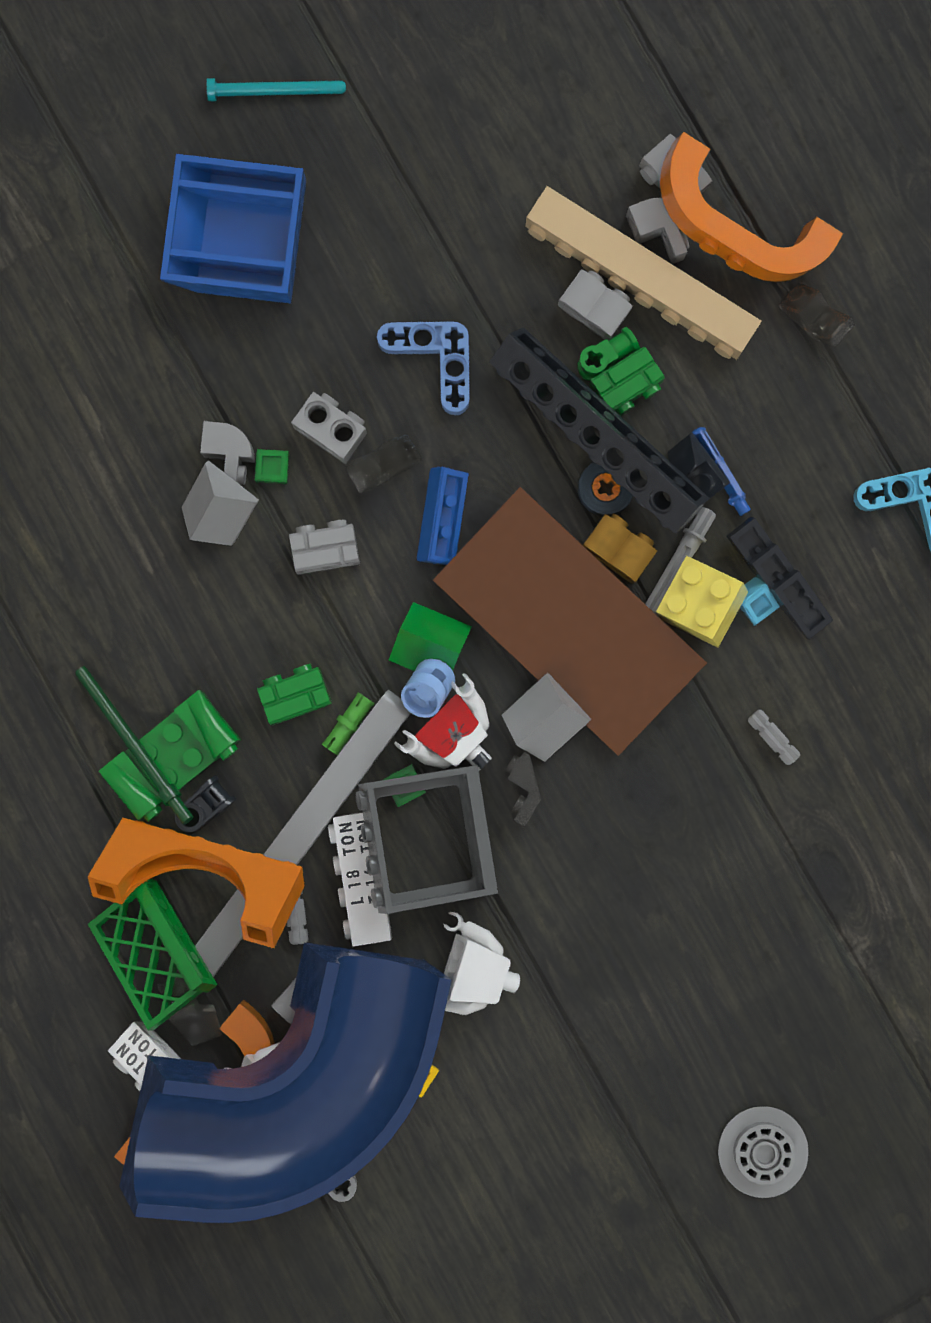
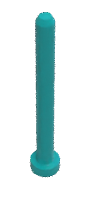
M207 78L208 101H217V96L342 94L346 92V84L343 81L216 83L215 78Z

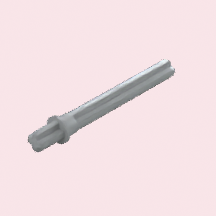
M702 507L689 529L684 528L683 532L685 534L679 543L680 545L645 603L657 616L659 615L656 613V610L685 557L689 556L692 558L701 543L707 541L704 536L716 517V514L708 508Z

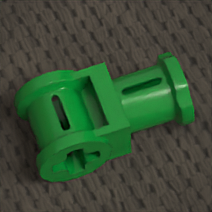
M624 327L621 329V333L611 340L605 339L597 345L586 347L582 351L577 364L579 375L583 379L591 381V379L615 365L624 356L639 350L640 346L632 331ZM588 359L592 362L598 361L597 368L594 365L588 366Z

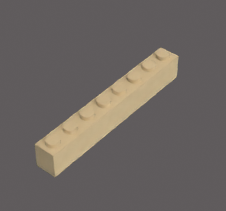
M546 186L526 218L525 227L528 228V232L534 238L540 241L546 239L555 245L554 248L558 253L567 258L573 256L581 261V266L585 270H592L608 278V283L612 287L621 291L627 290L635 295L634 299L640 305L646 308L654 307L662 312L661 316L667 322L673 325L681 324L689 329L688 334L701 342H704V340L715 346V351L725 358L730 359L733 357L737 360L761 323V320L548 186Z

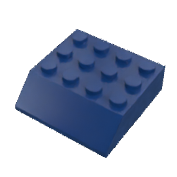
M176 154L160 280L197 293L291 303L306 187L303 168Z

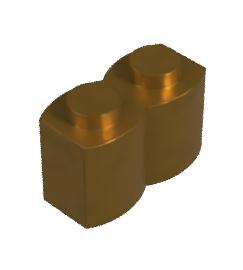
M605 514L583 546L600 562L634 584L657 552L652 547L654 541L641 532L637 535L631 533L627 529L629 524L618 515L613 514L610 517Z

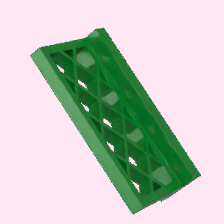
M149 879L126 898L122 905L113 903L88 923L148 1031L155 1030L202 992L208 993L218 985L156 880ZM135 898H137L141 905L138 919L126 917L128 905ZM110 918L117 919L114 938L106 937L100 927ZM125 921L137 923L133 942L121 940ZM145 924L152 925L156 931L153 945L141 943ZM120 944L132 945L129 965L121 964L118 958ZM140 947L152 949L149 968L136 966ZM160 950L167 951L171 957L169 972L156 970ZM135 970L148 972L144 991L136 990L133 985ZM155 973L168 976L164 995L152 993ZM175 977L183 978L190 989L180 998L172 997ZM151 997L163 999L161 1012L154 1018H152L148 1011Z

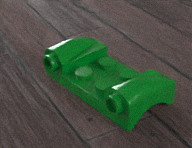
M198 690L175 708L171 715L143 736L139 742L170 785L174 784L180 791L220 757L224 761L238 750L236 744L242 739L222 718L204 692ZM129 749L122 751L98 771L138 821L146 819L149 822L163 811L161 805L164 803L158 796L159 790Z

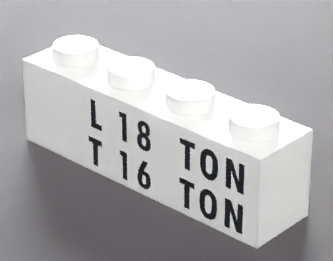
M363 812L333 817V824L328 825L331 844L337 843L338 856H333L336 876L342 875L343 888H338L339 902L341 907L347 908L348 920H343L344 934L346 939L352 940V946L390 941L392 939L389 914L378 913V908H374L371 899V889L374 888L373 876L368 874L366 867V857L369 856L368 844L364 843L361 835V824L364 823Z
M135 1021L108 1050L115 1058L113 1060L114 1065L123 1073H129L136 1080L135 1086L139 1091L141 1090L148 1055L181 1059L154 1030L148 1031L143 1022Z

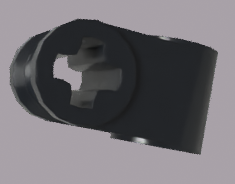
M217 775L206 781L184 803L188 809L193 808L199 814V821L195 826L183 825L175 814V822L182 831L196 832L201 830L213 818L219 816L237 800L234 795L230 796L218 783L219 778ZM211 790L220 799V802L213 796Z

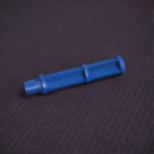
M699 427L693 430V434L730 481V484L724 488L730 497L728 500L729 505L734 506L740 516L746 514L751 510L745 500L746 494L740 488L726 465L724 458L706 432V428Z

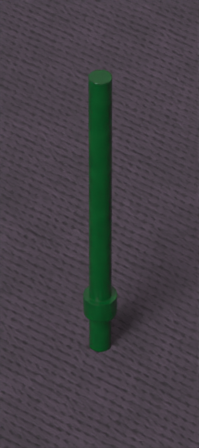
M85 666L79 668L75 675L159 790L158 796L165 806L171 807L183 825L193 819V815L180 799L182 794L174 784L170 785Z

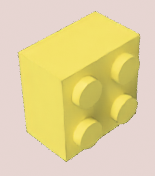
M686 556L656 613L663 621L718 648L742 605L748 590L743 582Z

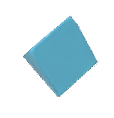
M754 577L745 584L748 593L740 608L755 626L780 606L767 584L759 578Z

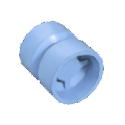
M425 659L419 663L401 692V700L404 707L410 713L423 718L432 717L438 713L452 689L451 682L455 683L452 669L438 659Z

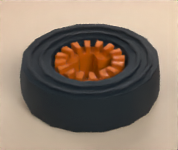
M591 463L582 472L578 481V496L582 505L589 512L598 516H604L605 514L612 516L613 514L621 513L630 504L633 497L625 487L618 485L612 479L609 472L596 463ZM603 480L606 484L613 483L612 495L608 496L606 493H598L601 487L600 481Z

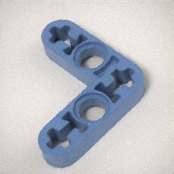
M458 322L386 323L380 327L377 333L379 347L385 353L440 354L442 407L450 415H460L466 411L469 406V336L464 325ZM404 330H410L408 336L410 346H405V340H395L393 346H389L387 340H382L383 337H388L389 331H394L396 337H405ZM420 330L430 332L432 335L431 342L426 346H419L414 341L416 332ZM456 330L458 336H463V339L458 340V353L445 355V351L451 353V340L445 339V336H450L451 331ZM454 360L462 363L464 367L463 373L457 377H452L446 372V365ZM446 382L450 384L465 382V386L458 385L459 398H464V401L459 402L456 408L452 407L451 402H446V398L452 397V385L446 387Z

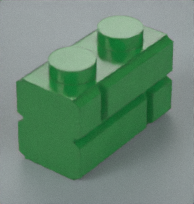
M642 347L591 379L589 386L617 414L622 416L635 407L633 401L641 396H644L647 400L661 391L659 385L663 383L665 377L647 348Z
M307 664L293 669L294 676L282 679L281 675H276L263 680L264 686L257 688L270 725L273 726L332 704L319 667L312 669L311 664Z

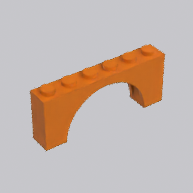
M122 818L88 875L93 897L122 905L138 886L150 878L165 872L180 869H198L218 874L236 886L245 899V908L240 919L243 940L275 948L304 889L303 869L292 862L275 860L260 853L246 852L236 849L231 845L217 844L207 841L202 837L188 836L177 833L169 828L163 829L148 825L143 821H134L127 818Z

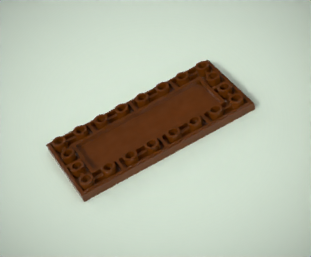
M521 487L433 579L440 588L534 677L540 680L548 672L591 718L586 726L618 756L707 664L702 657Z

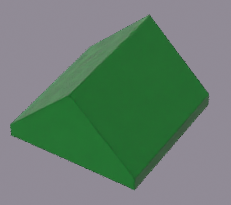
M413 602L399 630L389 661L415 671L419 663L425 659L432 658L446 663L453 671L472 626Z

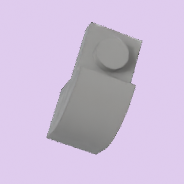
M651 198L629 206L626 218L636 242L640 244L661 236L671 263L675 264L683 261L689 248L688 238L682 231H679V228L672 221L665 208L663 199Z
M204 421L200 453L204 458L225 460L224 473L239 485H245L247 467L242 465V462L255 463V454L251 443L245 434L233 425Z

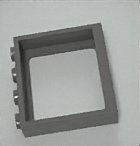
M478 765L358 784L359 791L356 792V803L358 809L363 812L364 823L361 824V835L364 843L368 844L369 856L366 857V867L368 874L373 876L374 888L371 889V899L374 908H378V913L390 914L498 894ZM452 785L457 786L460 792L472 867L471 879L395 894L391 893L376 807L377 799Z

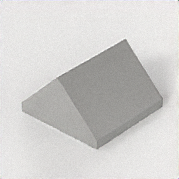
M207 461L182 505V511L190 540L231 546L238 538L259 499L210 461Z
M548 672L502 714L516 745L544 762L591 720Z

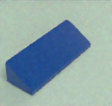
M445 467L430 469L417 561L447 565L457 555L469 473Z

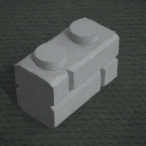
M336 520L328 522V528L315 530V525L297 527L296 533L289 534L295 572L297 574L359 565L360 560L353 524L347 525L346 520Z

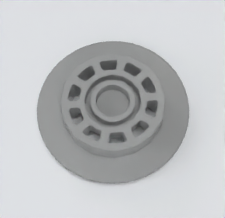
M753 1107L736 1115L725 1127L719 1142V1162L728 1181L739 1191L758 1198L775 1197L790 1190L802 1177L808 1162V1143L802 1128L789 1114L772 1107ZM761 1129H768V1133H761ZM755 1131L756 1135L749 1139L747 1136ZM776 1132L781 1134L779 1139L774 1137ZM743 1142L747 1143L745 1150L741 1149ZM787 1143L788 1149L784 1151L783 1145ZM740 1157H745L747 1162L741 1163ZM749 1169H753L755 1172L753 1174H750L747 1171Z

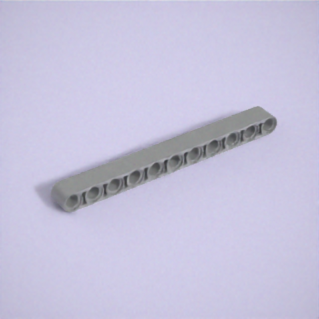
M389 689L385 692L264 853V856L283 862L289 861L296 865L299 864L411 714L404 707L401 698ZM238 889L195 945L213 977L243 939L240 919L244 912L245 899Z

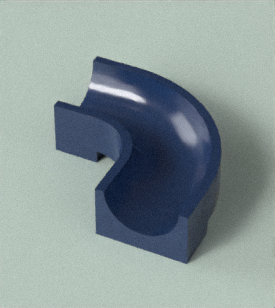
M304 942L290 1007L295 1011V1015L285 1037L268 1055L250 1065L235 1069H217L210 1062L148 1055L119 1185L134 1216L202 1223H233L257 1220L282 1214L306 1205L331 1192L353 1177L392 1139L418 1099L431 1069L437 1048L452 979L425 960Z

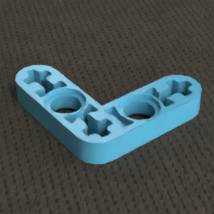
M931 468L867 481L855 490V505L863 511H874L918 501L931 551V501L928 503L926 499L931 497V488L923 484V481L928 479V475L931 478ZM901 481L907 485L908 494L905 498H898L893 494L892 485L894 482ZM881 484L885 485V495L872 500V504L868 500L862 499V495L866 493V488H869L870 493H876L883 490Z

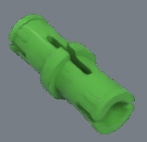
M358 692L343 716L339 714L336 719L338 723L322 745L338 756L375 703Z

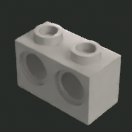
M313 392L291 423L295 430L346 464L367 434L366 428L362 426L365 421L351 411L346 415L336 408L339 403L329 395L323 393L319 396ZM323 410L327 413V417L322 423L316 424L310 421L312 412ZM344 427L351 429L353 435L350 440L342 442L336 439V433L339 429Z

